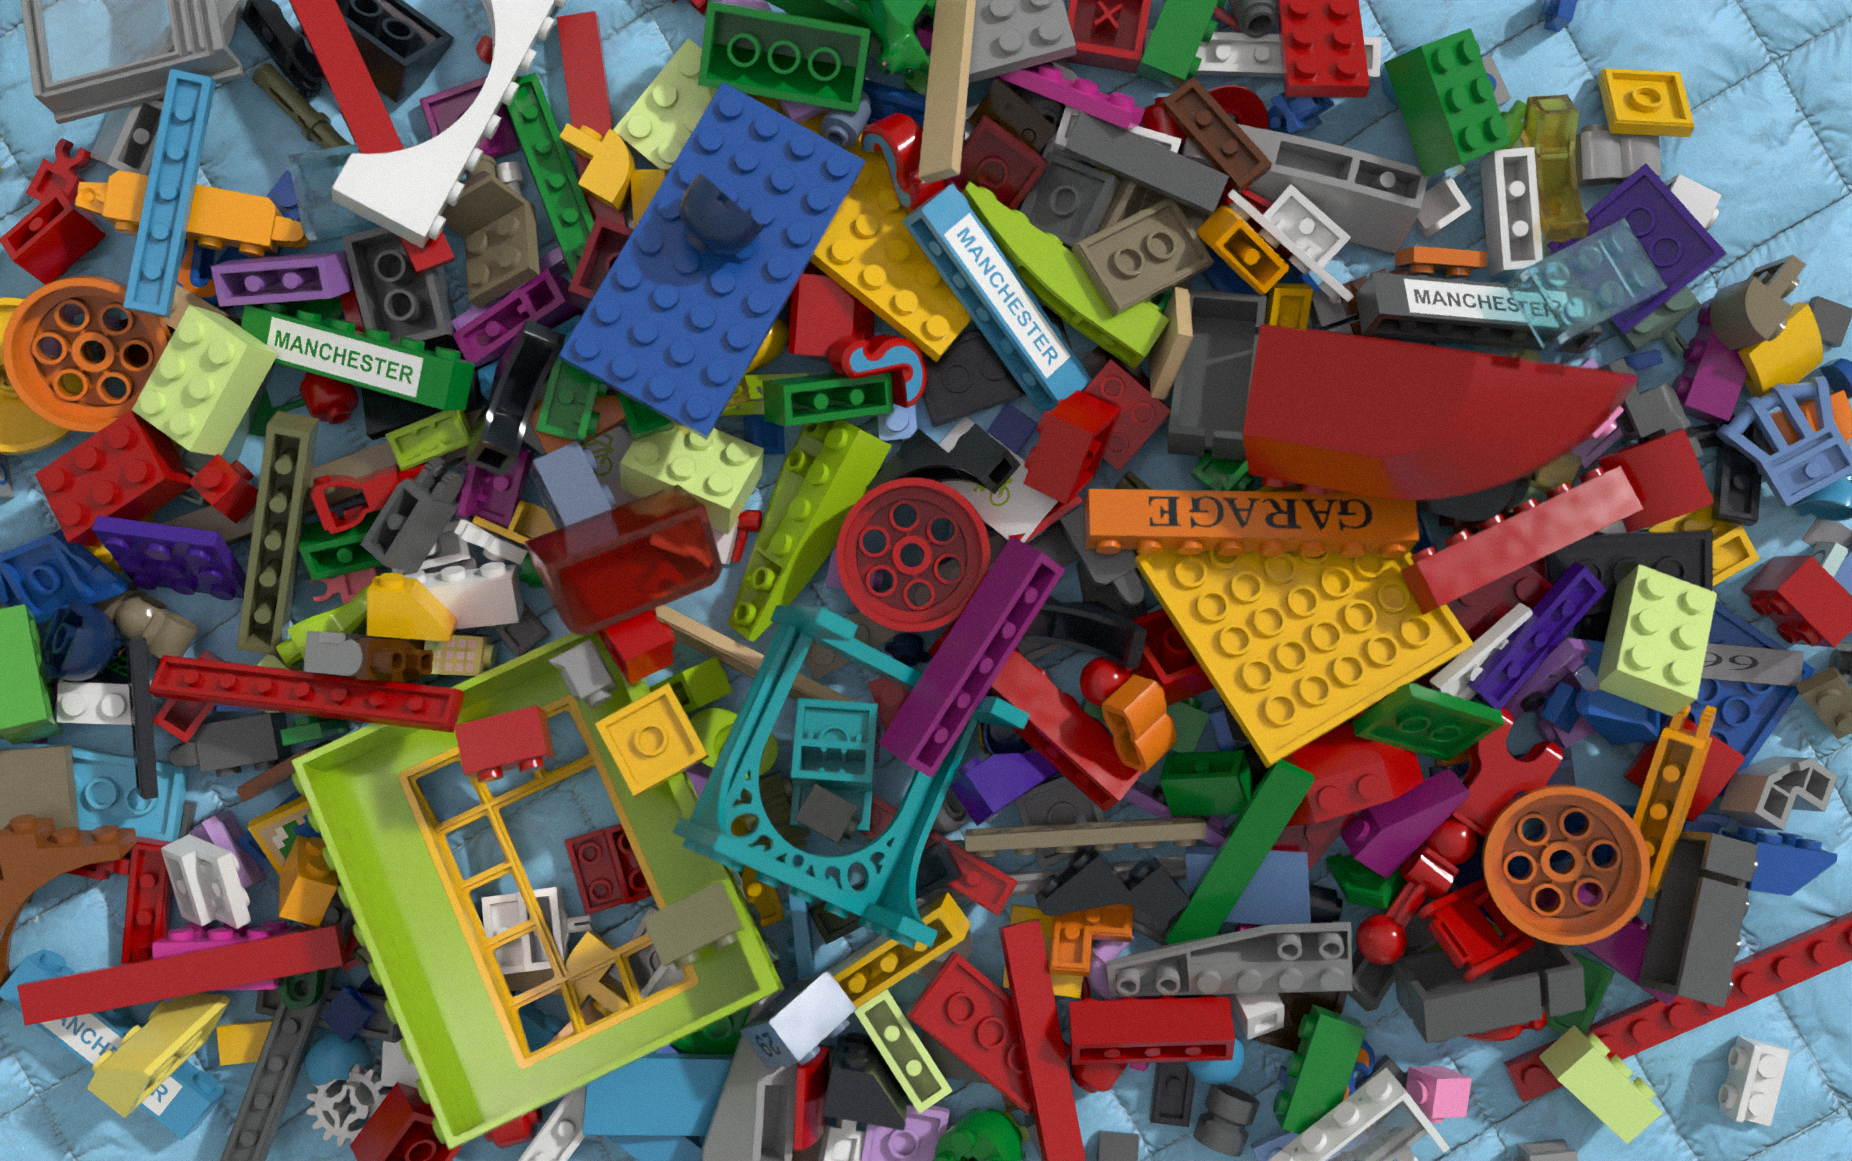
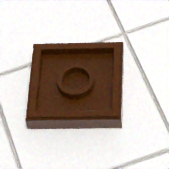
M326 740L306 748L237 787L238 790L236 791L242 802L244 803L270 791L291 779L292 774L296 772L292 763L293 759L332 741Z

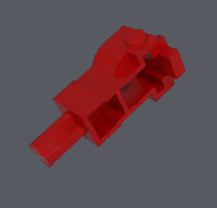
M397 464L358 478L347 475L336 476L335 474L314 478L313 486L309 487L324 531L329 530L330 534H334L355 527L364 519L366 513L384 507L398 483L406 479L415 481L421 470L425 468V464L400 472ZM334 487L335 491L347 487L354 490L362 488L367 502L344 508L345 518L339 519L336 511L330 512L331 510L326 499L327 488Z

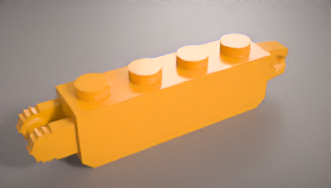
M118 170L109 176L108 183L79 182L75 205L82 210L104 217L115 226V231L137 236L149 176ZM196 184L186 238L198 240L197 245L222 251L223 246L226 245L239 248V253L243 255L264 257V253L277 255L278 247L303 250L312 241L309 235L310 231L305 228V225L296 219L293 221L291 218L284 217L268 197Z
M1690 705L1673 716L1670 726L1664 728L1633 817V821L1642 833L1649 853L1650 878L1645 897L1653 900L1657 892L1663 888L1713 739L1709 737L1717 708L1709 705L1701 713L1697 732L1683 729L1691 709ZM1642 902L1641 906L1639 907V909L1637 910V912L1635 913L1634 916H1636L1637 914H1639V912H1640V910H1641V908H1642L1643 902Z

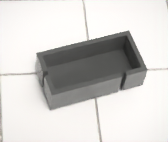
M1188 289L1193 339L1174 382L1167 453L1204 457V450H1212V458L1246 461L1243 428L1260 324H1264L1267 296Z
M1681 832L1663 888L1657 892L1638 986L1706 1004L1725 1007L1726 998L1732 990L1731 974L1734 960L1741 947L1739 936L1743 917H1745L1749 909V890L1745 889L1746 881L1751 882L1758 866L1756 858L1757 845L1715 833Z
M1505 935L1499 936L1502 940L1506 938ZM1532 937L1537 945L1526 954L1467 983L1462 977L1468 971L1467 968L1463 966L1457 969L1445 951L1440 948L1403 956L1394 963L1396 995L1410 1019L1413 1018V1024L1427 1044L1445 1042L1451 1038L1464 1035L1486 1033L1492 1029L1510 1025H1523L1529 1021L1542 1019V1013H1547L1550 1017L1567 1015L1570 1012L1584 1010L1583 966L1564 945L1549 943Z

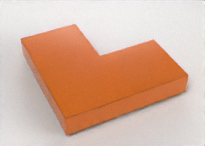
M1113 904L1055 915L1053 918L1050 974L1090 977L1092 939L1132 942L1134 906Z

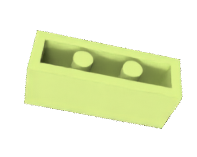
M888 989L854 1011L919 1114L952 1092L951 1087Z
M1574 1025L1539 1057L1562 1085L1628 1144L1663 1114L1652 1101L1657 1094L1641 1077L1638 1076L1633 1081L1630 1076L1634 1072L1620 1057L1614 1055L1610 1059L1607 1056L1610 1049L1593 1032L1587 1037Z

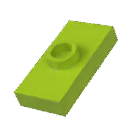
M445 410L387 433L385 436L400 471L430 461L431 458L434 459L435 457L437 458L468 446L472 431L463 410Z

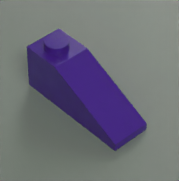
M1039 752L994 754L983 762H980L978 757L962 766L958 770L961 777L950 788L975 824L979 826L1060 771Z

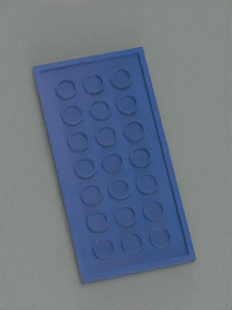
M722 82L559 354L560 360L707 440L863 170L865 160ZM699 173L704 175L764 228L757 238L744 250L733 255H720L709 248L703 254L684 238L689 230L681 221L679 208L682 196Z

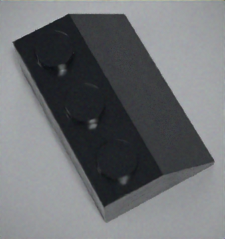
M335 0L376 89L395 103L423 85L453 42V36L403 0Z
M850 1032L847 1033V1036L839 1035L823 1115L904 1131L907 1094L874 1042L870 1041L869 1036L861 1033Z

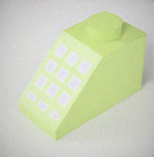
M455 631L451 642L425 640L424 650L433 651L431 674L478 676L488 671L489 668H493L497 653L496 645H492L493 635Z

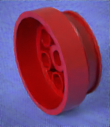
M901 478L886 482L870 490L852 507L839 532L836 562L839 578L845 592L864 615L890 629L904 632H922L937 629L960 617L989 572L991 551L985 525L974 506L963 495L953 488L931 479ZM900 505L910 506L915 512V522L908 528L898 526L893 519L894 510ZM936 519H946L952 525V535L948 540L938 541L932 536L931 525ZM872 530L881 532L886 540L884 549L875 554L868 552L863 546L864 535ZM907 544H915L922 551V560L915 567H908L901 561L900 552ZM946 557L955 559L959 564L957 577L949 581L944 580L938 573V564ZM878 569H884L892 576V586L886 592H876L870 586V576ZM914 583H923L929 589V599L921 606L911 604L907 597L908 589Z

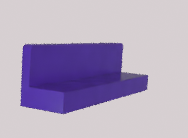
M1574 562L1532 609L1533 615L1508 636V643L1501 650L1497 649L1481 667L1483 671L1473 682L1470 680L1467 683L1476 693L1474 698L1489 707L1501 710L1603 595L1606 589L1584 565Z

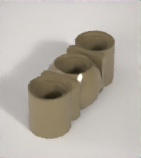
M126 579L124 580L129 584L130 588L125 592L92 604V606L103 610L110 616L113 624L117 625V629L125 636H144L147 640V650L160 659L162 655L183 657L199 630L198 626L193 622L179 616L176 612H169L163 603L147 596L144 591L139 590L136 585Z

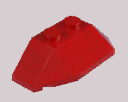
M1353 721L1337 726L1282 759L1314 775V783L1285 827L1316 824L1397 799L1424 782L1416 753L1356 736Z

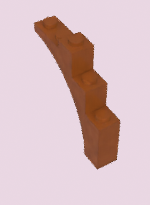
M26 814L12 818L9 824L0 831V989L10 977L9 958L11 940L21 911L35 890L65 872L92 863L122 859L137 843L135 828L118 829L117 825H104L94 830L79 831L77 827L55 830L53 817L36 818L35 815Z

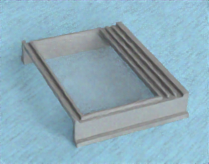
M21 0L34 97L54 113V119L58 124L164 98L170 69L209 76L215 80L216 84L244 77L242 63L226 46L218 0Z

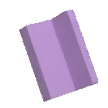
M231 810L212 816L203 821V825L189 832L190 835L229 850L236 856L240 865V870L237 872L241 886L245 890L268 878L263 868L237 842L244 833Z

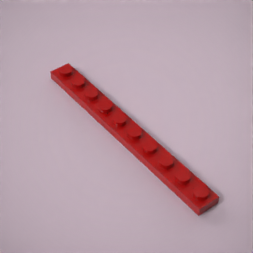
M1852 911L1734 962L1731 974L1732 990L1726 998L1724 1008L1678 996L1668 1006L1653 997L1593 1023L1587 1033V1037L1593 1032L1610 1049V1052L1607 1054L1610 1059L1617 1055L1623 1060L1852 960ZM1558 1039L1503 1062L1517 1096L1523 1103L1563 1086L1539 1057Z

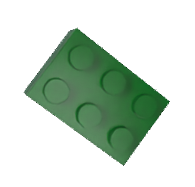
M1471 28L1424 44L1384 62L1424 178L1468 162L1511 143L1507 134L1506 123L1501 116L1493 93V85L1487 76L1480 56V48Z

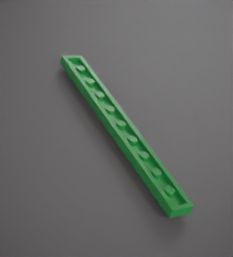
M532 73L516 78L515 83L520 85L510 106L505 105L572 280L594 225V220L582 189L578 185V179L564 143L559 137V130L537 73ZM614 389L633 441L672 429L671 420Z

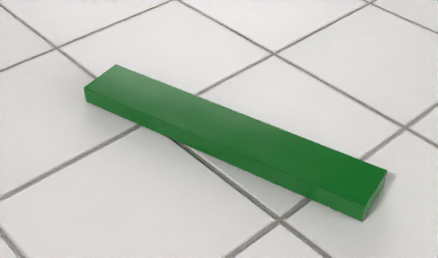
M1282 759L1270 766L1190 894L1189 900L1191 903L1179 912L1165 936L1166 943L1173 944L1186 940L1211 937L1217 934L1314 783L1313 774Z

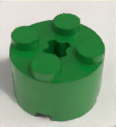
M975 1108L964 1113L942 1135L937 1142L933 1161H1025L1026 1151L1024 1153L1022 1151L1020 1142L1023 1140L1020 1130L1008 1116L995 1109L989 1108L987 1111H981Z

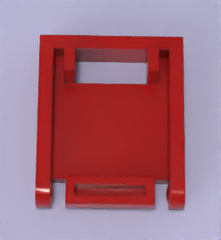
M1484 878L1429 903L1417 912L1422 920L1431 918L1433 922L1427 928L1457 969L1463 966L1467 968L1468 971L1462 976L1467 983L1526 954L1537 945L1530 935L1517 928L1503 915L1492 899ZM1483 906L1505 935L1506 938L1504 940L1499 937L1478 907Z

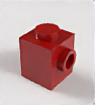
M217 454L189 481L214 508L235 524L257 503L258 488L250 481L255 475L237 459L230 464L221 455Z

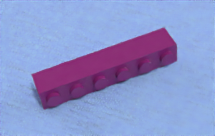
M1011 536L879 741V744L904 763L932 778L1063 575L1065 569L1039 550Z

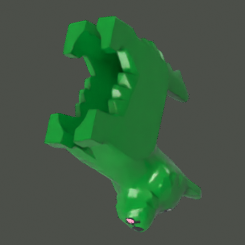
M849 0L857 5L864 20L882 41L878 65L885 75L892 76L897 73L904 75L909 80H912L915 70L929 75L930 61L914 33L913 26L922 9L934 20L936 0Z

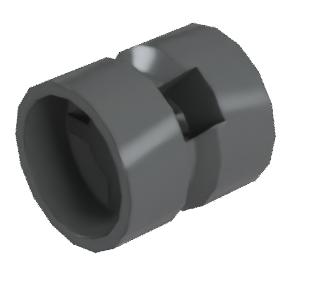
M1211 1084L1204 1103L1208 1112L1200 1114L1193 1136L1198 1142L1208 1148L1225 1155L1240 1157L1249 1135L1244 1128L1253 1124L1260 1102L1252 1095L1233 1086Z

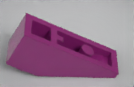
M547 268L539 276L528 281L452 335L466 361L475 363L474 368L503 356L527 319L553 329L578 314L580 316L584 314L582 308L573 306L568 292L570 287L569 281Z
M1447 769L1425 779L1422 784L1395 800L1364 809L1356 819L1350 822L1340 836L1356 860L1388 879L1471 794L1455 772Z

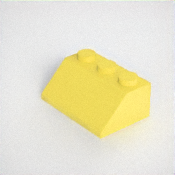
M195 993L176 997L170 1003L166 1000L162 1001L149 1015L148 1020L150 1021L144 1027L138 1024L134 1026L120 1042L122 1046L115 1053L108 1050L95 1062L91 1068L95 1074L87 1089L123 1118H127L207 1042L231 999L226 995Z

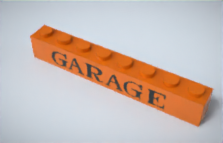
M1089 489L1084 502L1085 549H1096V552L1100 554H1115L1121 550H1137V553L1142 555H1154L1162 550H1178L1179 554L1186 556L1202 553V551H1218L1223 556H1236L1244 551L1259 552L1261 556L1265 557L1279 556L1284 552H1300V555L1303 557H1318L1325 553H1340L1345 558H1357L1366 553H1378L1383 558L1394 559L1408 554L1419 541L1416 500H1394L1354 493H1327V495L1307 492Z

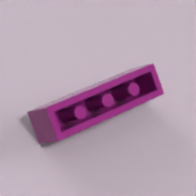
M1589 882L1582 884L1577 891L1578 899L1581 902L1587 903L1596 899V896L1589 892L1593 886ZM1546 888L1536 901V905L1541 908H1549L1554 905L1557 899L1556 891ZM1634 916L1632 921L1629 920L1612 935L1592 943L1582 944L1581 946L1637 985L1650 925ZM1639 986L1668 1006L1676 998V996Z

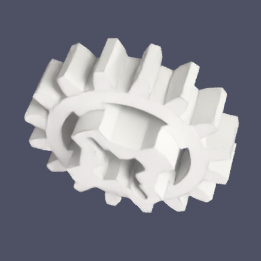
M355 1064L350 1069V1078L346 1080L343 1086L331 1088L333 1083L338 1081V1079H333L326 1085L317 1086L314 1084L317 1089H313L307 1094V1099L315 1102L306 1111L307 1115H317L318 1120L312 1125V1128L318 1129L323 1126L326 1129L323 1136L325 1141L335 1135L337 1136V1146L342 1147L349 1138L353 1142L365 1126V1124L356 1126V1122L359 1119L371 1117L391 1091L381 1086V1078L379 1079L376 1075L379 1070L377 1064L370 1070L365 1069V1066Z

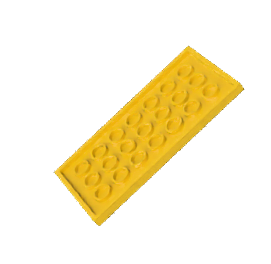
M747 94L751 98L786 116L776 98ZM828 110L800 123V125L824 137L820 130V124ZM861 133L854 146L842 148L865 160L864 168L810 262L937 362L973 319L901 221L911 212L903 208L898 202L882 151L871 152L862 150Z

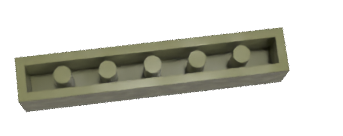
M277 411L267 424L237 649L278 656L279 653L276 646L288 638L287 629L290 624L300 555L299 544L303 534L319 419Z

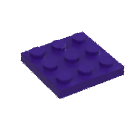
M1647 163L1547 244L1585 290L1593 292L1595 301L1625 335L1727 255L1726 251Z
M97 516L92 529L134 585L147 590H154L156 587L171 588L175 592L184 595H194L195 592L207 593L215 598L227 601L233 600L234 597L244 598L247 575L219 532Z

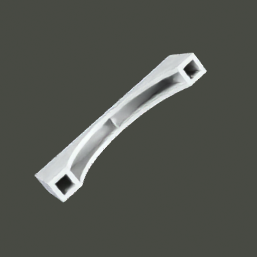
M482 0L491 28L492 63L483 88L473 104L452 126L420 145L390 153H351L332 187V201L421 248H424L429 238L436 241L446 222V218L441 216L447 204L455 206L465 187L464 184L460 183L461 178L466 170L473 173L483 154V151L478 149L484 136L492 139L502 119L497 116L501 105L510 106L520 86L515 83L520 71L527 74L537 56V52L532 50L538 38L543 41L547 39L555 22L550 17L556 6L563 9L567 0Z

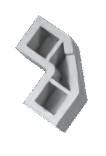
M1773 756L1735 772L1729 780L1718 810L1746 827L1784 830L1791 809L1825 812L1838 776L1811 758Z

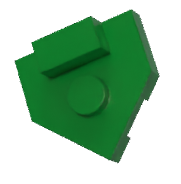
M1339 853L1325 859L1328 870L1349 903L1386 910L1407 882V880L1400 876L1402 865L1386 879L1356 860L1352 854L1343 857Z

